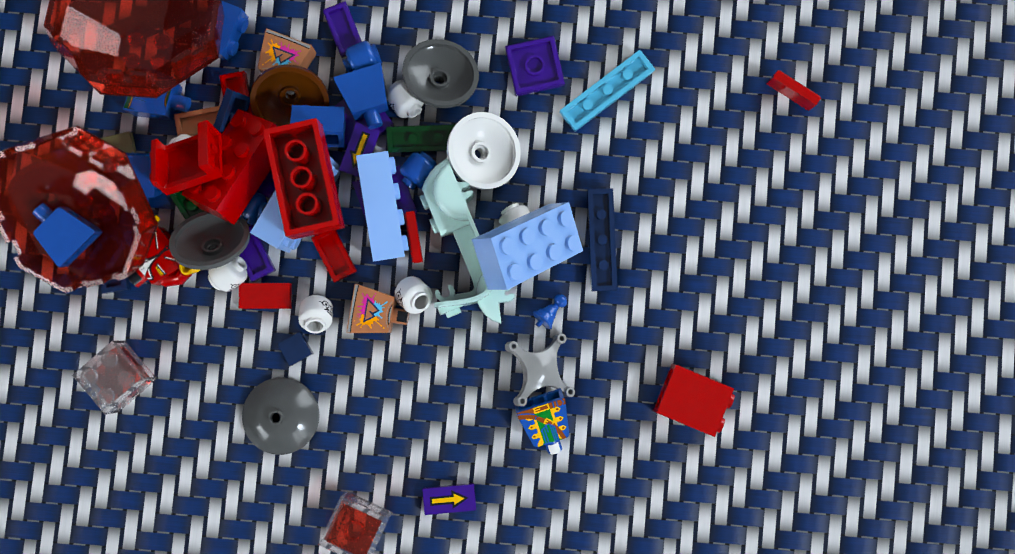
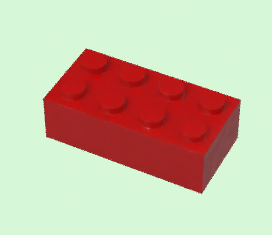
M238 109L222 133L223 177L185 189L181 194L200 209L235 225L271 170L263 130L277 126L273 122Z
M317 118L264 129L263 134L285 236L294 240L345 228L321 122Z

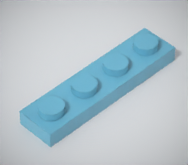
M638 50L567 104L559 113L573 131L576 132L651 75L655 68L642 51Z

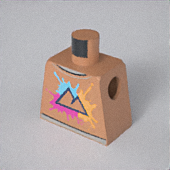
M266 28L258 69L263 73L271 67L284 64L297 65L308 69L316 56V51L312 45Z
M355 284L346 333H391L393 323L408 324L410 313L405 309L396 308L397 301L395 297Z

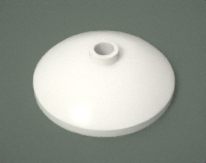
M477 112L462 118L452 128L447 141V157L453 172L461 181L468 182L469 186L477 189H493L505 184L515 174L520 162V144L516 133L504 119L492 113ZM475 150L481 153L480 158L476 157Z

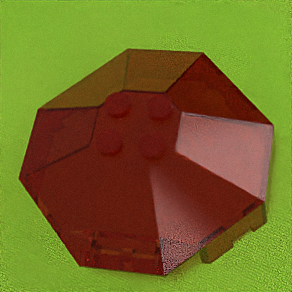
M49 0L44 28L53 47L99 94L158 98L219 58L225 16L221 0Z
M79 126L22 142L0 151V233L5 243L12 241L18 253L14 260L20 269L56 289L68 293L84 286L88 288L101 285L108 280L125 279L144 265L158 227V222L125 152ZM42 203H45L53 212L58 207H68L103 231L68 267H58L33 235L34 230L41 222L32 212Z

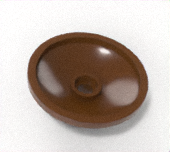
M284 64L271 67L257 77L251 89L250 104L255 116L273 122L278 127L290 124L292 105L329 106V95L322 80L312 71L301 66ZM288 90H291V91H294L295 93L292 94V95H290V94L287 93V91H288Z

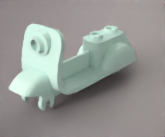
M446 158L431 170L422 187L424 194L419 197L424 209L430 208L433 218L429 219L434 233L440 232L442 237L454 234L471 275L474 289L467 293L455 294V289L450 284L448 285L450 290L448 297H442L440 291L435 290L436 298L441 302H434V308L438 309L440 315L446 314L447 318L461 313V307L478 303L484 315L492 321L502 324L499 303L512 301L515 298V294L505 295V292L510 291L511 288L508 290L487 289L472 242L473 238L479 236L467 204L474 197L473 191L470 190L468 182H458L456 180L450 163Z

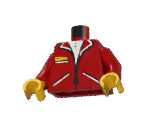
M150 209L139 213L138 221L140 227L132 248L133 253L130 255V259L137 266V269L128 276V279L138 288L147 280L153 285H162L164 287L183 285L193 273H197L200 270L184 267L175 261L169 249L171 234L166 228L157 225L154 227V224L160 220L157 215L150 218Z

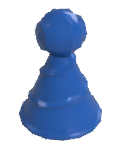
M557 294L554 297L553 304L533 311L534 317L538 320L535 325L537 327L543 325L547 329H552L559 307L563 308L567 305V298L562 294Z

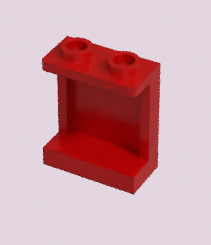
M208 120L197 123L198 135L164 145L158 139L151 140V173L149 177L153 186L157 187L164 194L170 195L223 177L222 134Z
M671 364L653 411L715 437L716 433H720L724 427L725 419L723 416L726 408L730 409L733 404L735 395L732 393L734 388L679 365Z

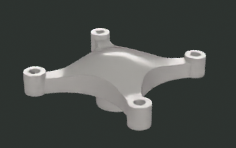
M555 334L550 345L537 353L521 349L515 341L505 344V350L511 352L518 359L523 371L522 388L518 396L513 400L515 406H525L528 396L533 391L545 386L555 389L561 388L564 397L574 396V388L564 384L557 367V352L560 345L566 342L565 334Z

